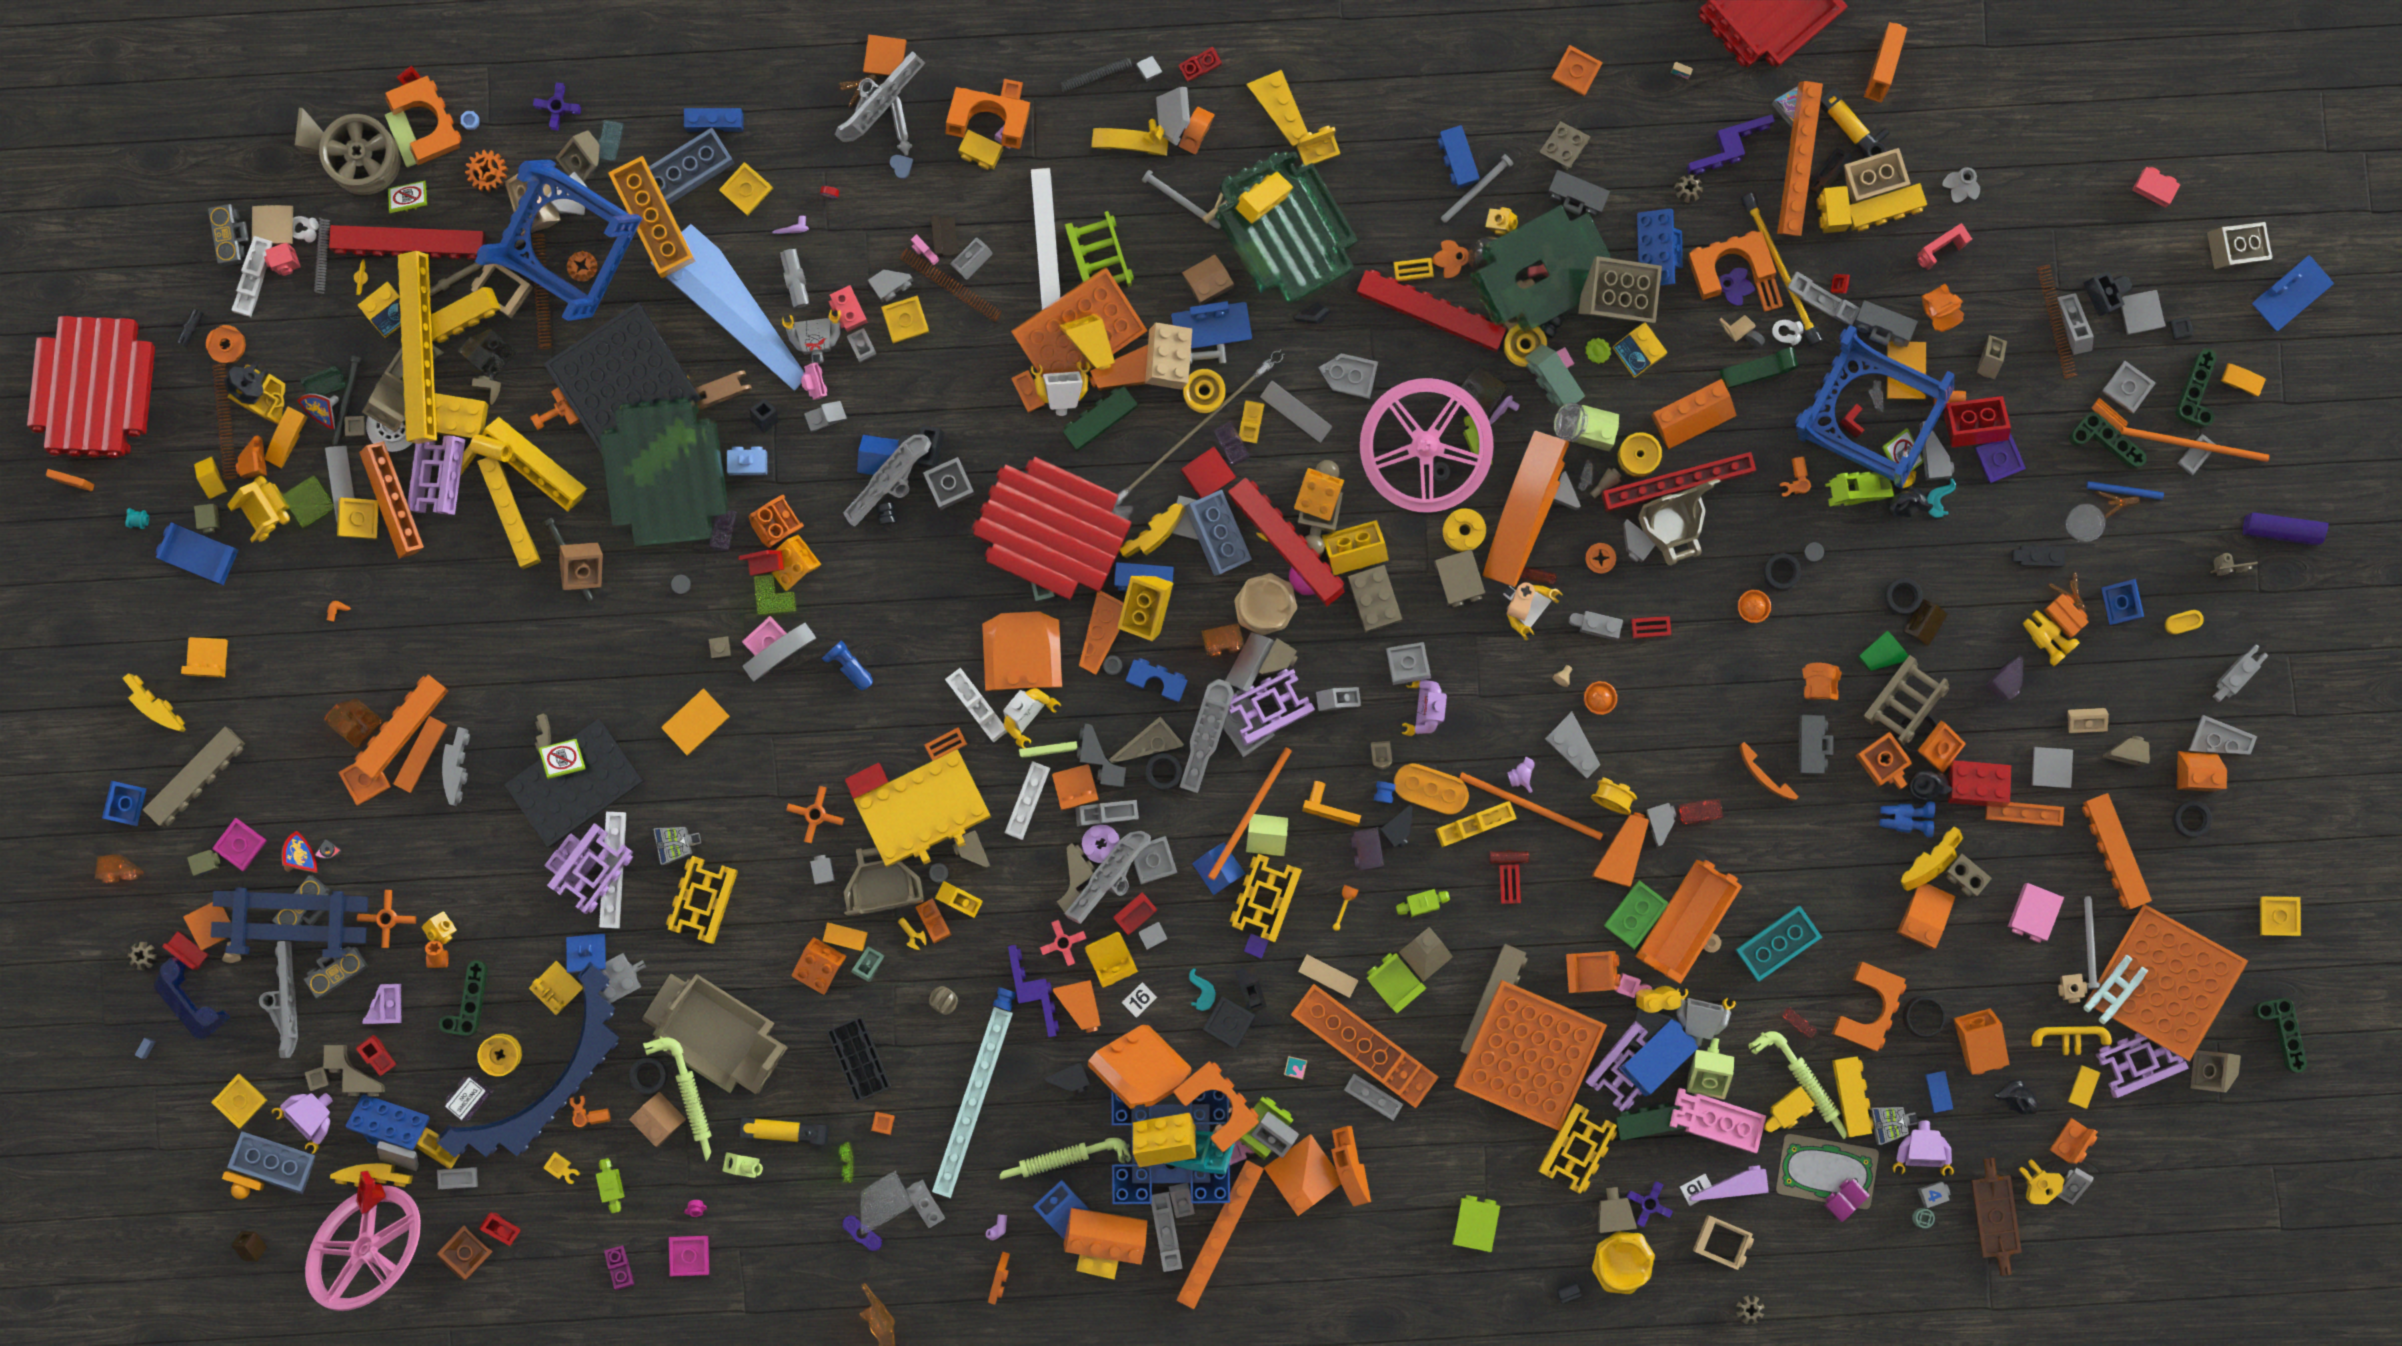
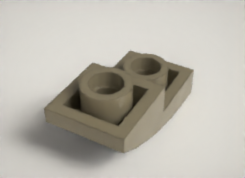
M544 713L538 715V721L535 722L538 731L543 732L542 735L536 736L537 742H535L538 752L539 748L551 745L550 725L547 715Z

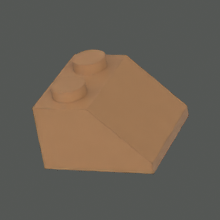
M1216 255L1182 272L1200 306L1234 288L1233 281Z
M598 543L560 545L559 563L563 590L601 587L603 554Z
M658 1092L629 1120L655 1147H659L686 1118L661 1092Z

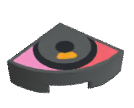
M325 839L315 853V856L328 859L339 855L342 850Z

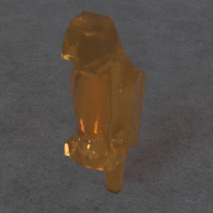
M865 1283L862 1284L861 1287L872 1305L859 1315L863 1320L868 1321L871 1331L879 1341V1346H895L894 1319L880 1299L874 1296Z

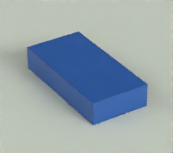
M1946 1072L1926 1074L1925 1077L1933 1113L1953 1109Z

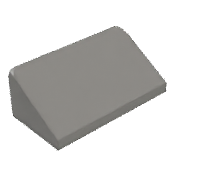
M976 237L950 265L967 280L993 253L987 245Z

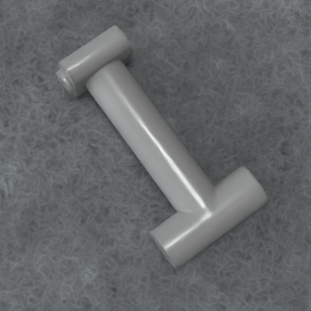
M1218 344L1217 351L1191 353L1190 364H1192L1193 360L1218 358L1219 364H1225V345Z

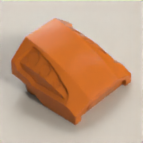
M784 495L775 498L749 515L750 523L761 542L769 548L804 527L803 523L799 522L785 501Z

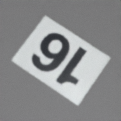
M1142 982L1122 1003L1137 1018L1157 997Z
M1703 1174L1682 1185L1680 1189L1689 1206L1700 1200L1689 1201V1196L1712 1185L1706 1174Z

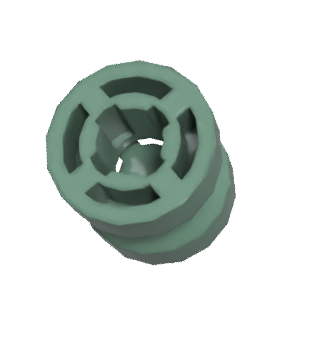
M1919 1208L1914 1211L1912 1220L1918 1227L1929 1228L1933 1225L1935 1216L1931 1210Z

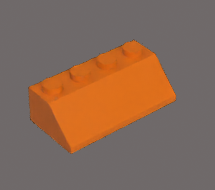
M1722 379L1655 411L1651 415L1668 450L1737 416L1731 396Z
M1071 1208L1063 1243L1065 1252L1142 1264L1146 1245L1147 1220Z

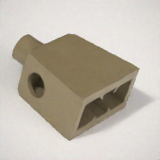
M1618 1187L1606 1188L1608 1200L1599 1201L1598 1232L1637 1229L1628 1198H1619Z

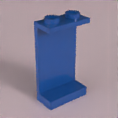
M171 522L164 530L163 536L165 537L163 542L157 546L156 558L224 585L239 550Z
M1671 1019L1664 1024L1665 1026L1630 1060L1619 1067L1645 1097L1657 1089L1699 1048L1694 1038L1686 1035L1682 1030L1683 1027L1676 1020Z

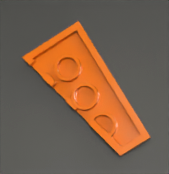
M1102 591L1100 593L1097 592L1079 664L1080 667L1097 675L1120 631L1117 627L1124 604L1122 601Z

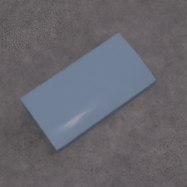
M1222 489L1184 505L1214 576L1252 560Z
M241 1131L227 1168L231 1172L303 1195L315 1155Z

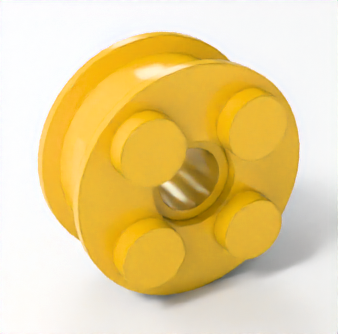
M1517 324L1509 330L1505 337L1504 352L1513 364L1527 367L1528 363L1525 357L1540 345L1547 346L1546 336L1535 324ZM1527 340L1530 343V348L1523 349L1520 342Z
M1209 369L1194 371L1189 375L1188 384L1183 388L1185 402L1196 412H1213L1223 403L1225 398L1223 379L1219 374ZM1201 387H1208L1210 392L1204 396L1199 393V389Z
M1471 509L1454 511L1448 516L1443 525V537L1446 544L1458 552L1476 549L1486 535L1484 519L1479 513ZM1461 526L1468 527L1469 534L1462 535L1459 528Z
M1602 778V780L1597 782L1599 787L1596 794L1591 796L1593 801L1620 814L1629 815L1631 813L1629 808L1632 801H1636L1637 797L1633 792L1629 791V786L1621 783L1619 785L1614 784L1613 781L1607 778Z

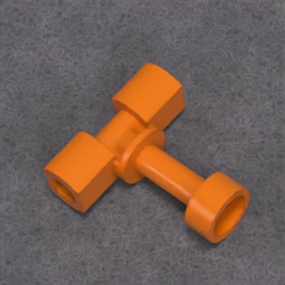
M559 387L551 391L557 401L554 404L555 408L541 416L537 413L531 416V420L537 430L545 427L543 423L558 414L561 417L565 416L570 426L580 421Z

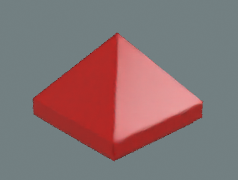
M412 65L397 76L403 85L421 78Z
M1834 274L1830 293H1846L1850 275Z

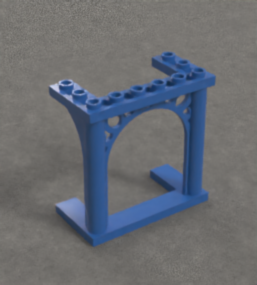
M550 159L524 161L518 168L519 173L516 178L522 182L528 181L527 190L519 199V206L511 215V222L508 228L504 230L501 242L481 246L477 251L475 262L479 265L498 264L510 268L563 299L568 305L562 318L567 321L593 317L642 217L637 214L630 215L555 168L556 163ZM545 184H548L551 188L552 193L549 198L545 196L543 191ZM557 190H561L562 193L558 195ZM540 196L542 200L540 203H537V200H539ZM569 199L583 205L609 222L604 234L609 237H617L588 295L545 268L533 251L531 227L534 218L540 209L551 201ZM523 228L525 229L524 236L521 235ZM520 239L526 242V246L522 250H518L515 247ZM529 253V258L526 255L522 256V254Z
M1849 325L1847 330L1844 329L1839 338L1841 340L1840 349L1842 352L1840 356L1834 358L1831 365L1833 366L1831 373L1827 372L1823 379L1825 384L1822 390L1818 389L1816 392L1814 405L1805 409L1803 414L1799 413L1795 421L1797 424L1798 440L1803 442L1809 440L1893 480L1895 486L1902 489L1954 390V374L1947 371L1942 382L1877 352L1858 338L1857 328ZM1850 361H1855L1858 364L1859 369L1856 373L1849 371L1848 363ZM1862 362L1865 363V366H1870L1869 369L1864 370ZM1843 370L1848 375V377L1845 380H1842L1840 378L1844 375ZM1867 374L1885 375L1937 399L1907 457L1902 456L1899 464L1852 442L1838 427L1835 418L1837 398L1842 389L1857 377ZM1837 390V394H1832V391ZM1828 405L1831 407L1829 412H1822L1826 410L1825 406ZM1822 417H1830L1832 421L1827 426H1820L1818 420ZM1831 428H1834V429H1835V434H1832L1831 431H1829V433H1828V432H1825V431H1828V430H1830Z

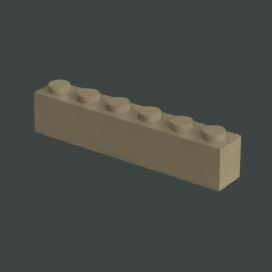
M224 727L143 811L159 826H169L175 820L174 816L179 811L183 812L189 806L188 802L192 798L198 797L206 784L209 785L215 780V774L219 770L223 771L230 764L229 760L233 756H238L243 751L242 747L245 743L230 728Z
M1503 944L1459 1050L1460 1052L1468 1055L1500 980L1517 986L1520 976L1517 975L1519 969H1524L1528 959L1525 957L1526 952Z

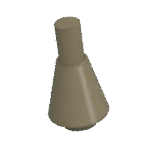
M1608 467L1598 483L1599 485L1590 494L1596 498L1604 490L1620 483L1621 480L1619 478L1621 474L1615 468L1611 470Z

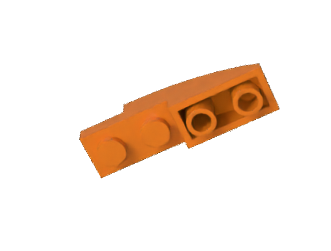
M1352 1126L1332 1130L1335 1148L1331 1149L1333 1160L1348 1199L1353 1207L1370 1203L1371 1199L1364 1164H1359Z

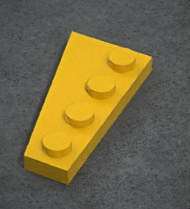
M1282 70L1247 83L1246 86L1254 94L1291 146H1297L1301 136L1308 132Z

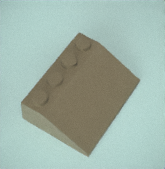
M1595 256L1581 293L1579 314L1641 323H1656L1662 266Z

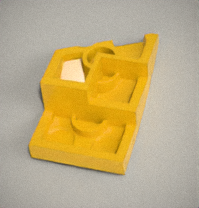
M266 374L262 379L261 383L264 392L254 405L241 403L229 393L227 398L255 414L279 424L284 407L285 383L271 374ZM239 389L236 390L238 394H242Z

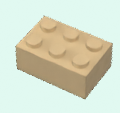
M1155 323L1149 329L1145 384L1181 390L1188 384L1192 340L1191 328Z

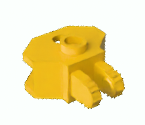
M2031 1159L2028 1163L2036 1172L2034 1176L2031 1177L2023 1167L2019 1169L2028 1184L2026 1199L2031 1204H2048L2062 1192L2064 1179L2059 1173H2046L2044 1170H2041Z

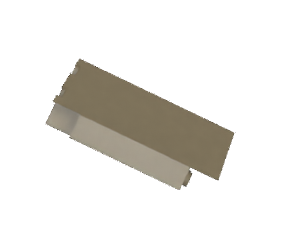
M670 974L642 1018L644 1022L656 1028L653 1033L655 1036L654 1040L660 1039V1036H662V1038L669 1037L678 1041L684 1052L682 1055L685 1065L729 1093L739 1083L753 1093L759 1094L765 1081L770 1077L779 1059L788 1048L769 1036L775 1023L697 974L692 980L688 979L686 982ZM670 1050L664 1051V1052H666V1053H668L669 1055L672 1056V1053H671Z

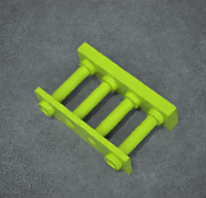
M1107 211L1105 212L1106 220L1081 228L1073 227L1072 223L1065 224L1082 282L1090 278L1089 274L1092 271L1120 263L1123 273L1113 276L1116 283L1126 280L1128 287L1132 286L1131 281L1134 280L1131 269L1127 270L1114 227L1117 225L1113 215L1110 216ZM1109 227L1111 238L1086 246H1079L1077 239L1081 235ZM1115 245L1117 256L1091 264L1089 262L1085 263L1083 256H1086V253Z

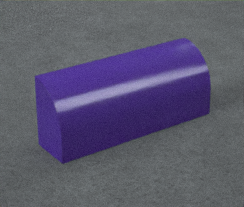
M2252 512L2244 518L2243 535L2318 546L2325 540L2329 523Z

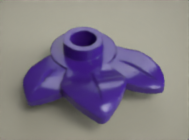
M1735 268L1730 274H1724L1719 278L1722 288L1721 292L1725 293L1726 299L1730 303L1737 306L1743 304L1742 296L1749 295L1755 290L1753 284L1745 279L1748 271L1745 268ZM1724 281H1728L1730 283V286L1725 287L1723 284Z

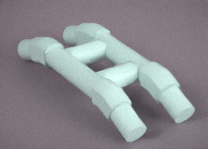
M2128 955L2123 958L2114 972L2083 1007L2085 1011L2090 1012L2100 1002L2102 997L2110 1002L2112 1005L2099 1018L2102 1024H2105L2112 1018L2148 972L2146 968L2141 967L2130 983L2120 977L2132 961V958ZM2114 983H2117L2124 989L2118 998L2108 992Z

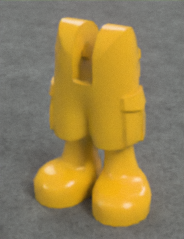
M2036 610L2032 617L2041 627L2038 628L2030 619H2026L2023 625L2040 649L2045 647L2048 651L2050 664L2054 667L2080 642L2077 639L2067 640L2060 635L2061 629L2055 622L2049 620ZM2051 640H2054L2062 651L2058 650L2051 643Z

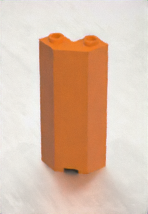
M1700 860L1695 861L1635 956L1649 967L1658 970L1679 984L1682 983L1742 888V885L1737 883L1738 879L1730 873L1727 875L1719 873L1714 869L1715 865L1707 860L1704 862Z

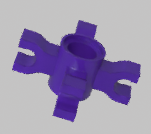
M556 82L555 94L548 101L534 98L533 106L535 109L549 110L551 112L549 123L551 130L559 131L560 117L566 113L576 115L581 113L579 104H569L563 101L565 92L563 83ZM561 103L562 106L559 110H553L554 104Z
M1655 1181L1650 1194L1645 1196L1629 1190L1626 1197L1639 1203L1642 1209L1636 1224L1644 1227L1650 1213L1658 1212L1668 1218L1671 1217L1673 1211L1660 1205L1657 1199L1663 1184ZM1649 1198L1653 1199L1655 1203L1654 1207L1650 1210L1645 1207V1201Z

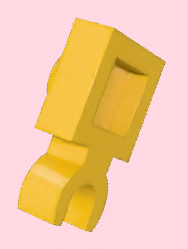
M557 1152L553 1153L544 1166L545 1170L558 1179L564 1175L565 1180L569 1184L574 1183L570 1179L571 1173H575L577 1176L580 1175L578 1170L569 1169L568 1167L571 1162Z

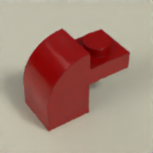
M375 1035L370 1036L356 1046V1050L367 1064L370 1063L379 1076L396 1065V1062L386 1051L383 1043Z

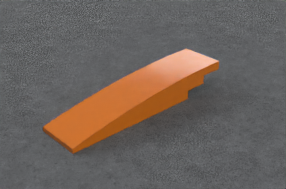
M1534 431L1505 504L1482 576L1516 587L1561 484L1558 478L1565 464L1562 459L1569 445L1567 440Z
M1315 984L1312 985L1291 1014L1295 1019L1414 1108L1418 1107L1439 1078Z

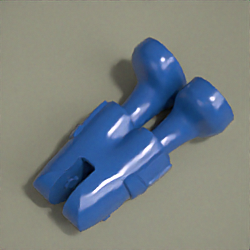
M842 640L822 657L824 662L838 660L843 665L840 668L841 672L859 690L864 691L872 684L871 674L861 666L855 656L851 655Z
M1929 801L1922 808H1914L1912 804L1880 807V814L1895 815V820L1880 819V827L1896 829V831L1911 833L1912 829L1922 831L1926 837H1933L1934 821H1913L1912 817L1933 819L1935 815V802Z

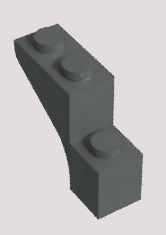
M1085 724L1084 728L1080 729L1079 739L1083 740L1082 747H1078L1077 758H1080V763L1103 766L1102 769H1098L1097 780H1101L1100 784L1124 788L1126 767L1113 765L1105 758L1093 726Z

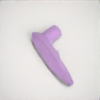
M799 216L798 224L774 230L773 233L805 232L809 229L808 226H805L806 217Z
M1512 396L1504 399L1489 420L1490 425L1500 415L1505 413L1508 407L1514 411L1518 410L1520 405L1512 401Z

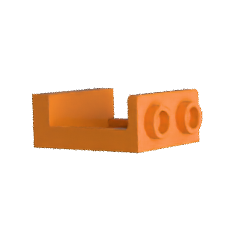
M1616 951L1566 954L1569 993L1618 990V986L1621 985L1620 974H1617L1619 956L1616 955Z

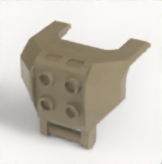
M1720 479L1706 482L1675 495L1670 494L1661 497L1642 507L1638 518L1643 532L1662 551L1668 565L1676 564L1677 561L1691 556L1697 557L1701 555L1702 550L1698 537L1702 530L1706 512L1701 496L1706 491L1714 488V484L1721 482ZM1687 543L1689 549L1675 554L1673 547Z
M877 847L862 850V848L856 849L858 867L844 891L847 911L844 913L847 916L869 914L923 902L920 877L905 864L899 861L887 868L883 860L865 864L864 857L880 854Z

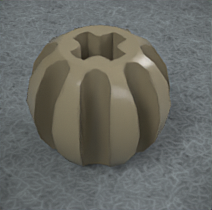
M1690 174L1688 179L1682 176L1679 178L1680 183L1675 184V190L1679 191L1676 193V196L1678 198L1684 197V202L1689 203L1690 199L1695 202L1699 199L1697 194L1701 195L1703 192V188L1699 187L1702 184L1700 179L1694 180V175ZM1686 186H1688L1689 188H1692V191L1689 192L1688 189H1685Z
M139 942V947L135 943L130 947L133 952H128L127 958H132V961L129 963L133 968L137 965V970H145V966L151 968L154 965L152 959L157 960V954H153L155 948L152 945L147 947V942ZM140 953H143L144 959H141Z
M939 986L931 992L929 1004L939 1013L947 1015L955 1010L958 1004V997L950 989Z
M1747 1295L1743 1297V1304L1738 1301L1736 1306L1741 1307V1310L1737 1311L1736 1314L1737 1317L1744 1316L1741 1322L1748 1324L1749 1319H1751L1753 1325L1758 1323L1756 1320L1757 1316L1761 1319L1763 1318L1764 1313H1760V1309L1765 1307L1763 1302L1757 1305L1758 1297L1753 1296L1750 1301ZM1751 1305L1755 1310L1749 1314L1746 1312V1308H1750Z

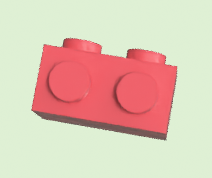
M2146 167L2142 170L2132 191L2166 208L2172 202L2180 184L2176 182L2175 178L2160 174L2158 169Z
M287 242L265 250L267 256H264L267 266L271 267L272 271L277 272L279 275H289L293 273V270L301 267L295 249Z
M850 285L830 294L832 300L828 302L833 312L836 310L837 312L838 310L841 311L839 319L841 329L845 327L848 332L868 323Z

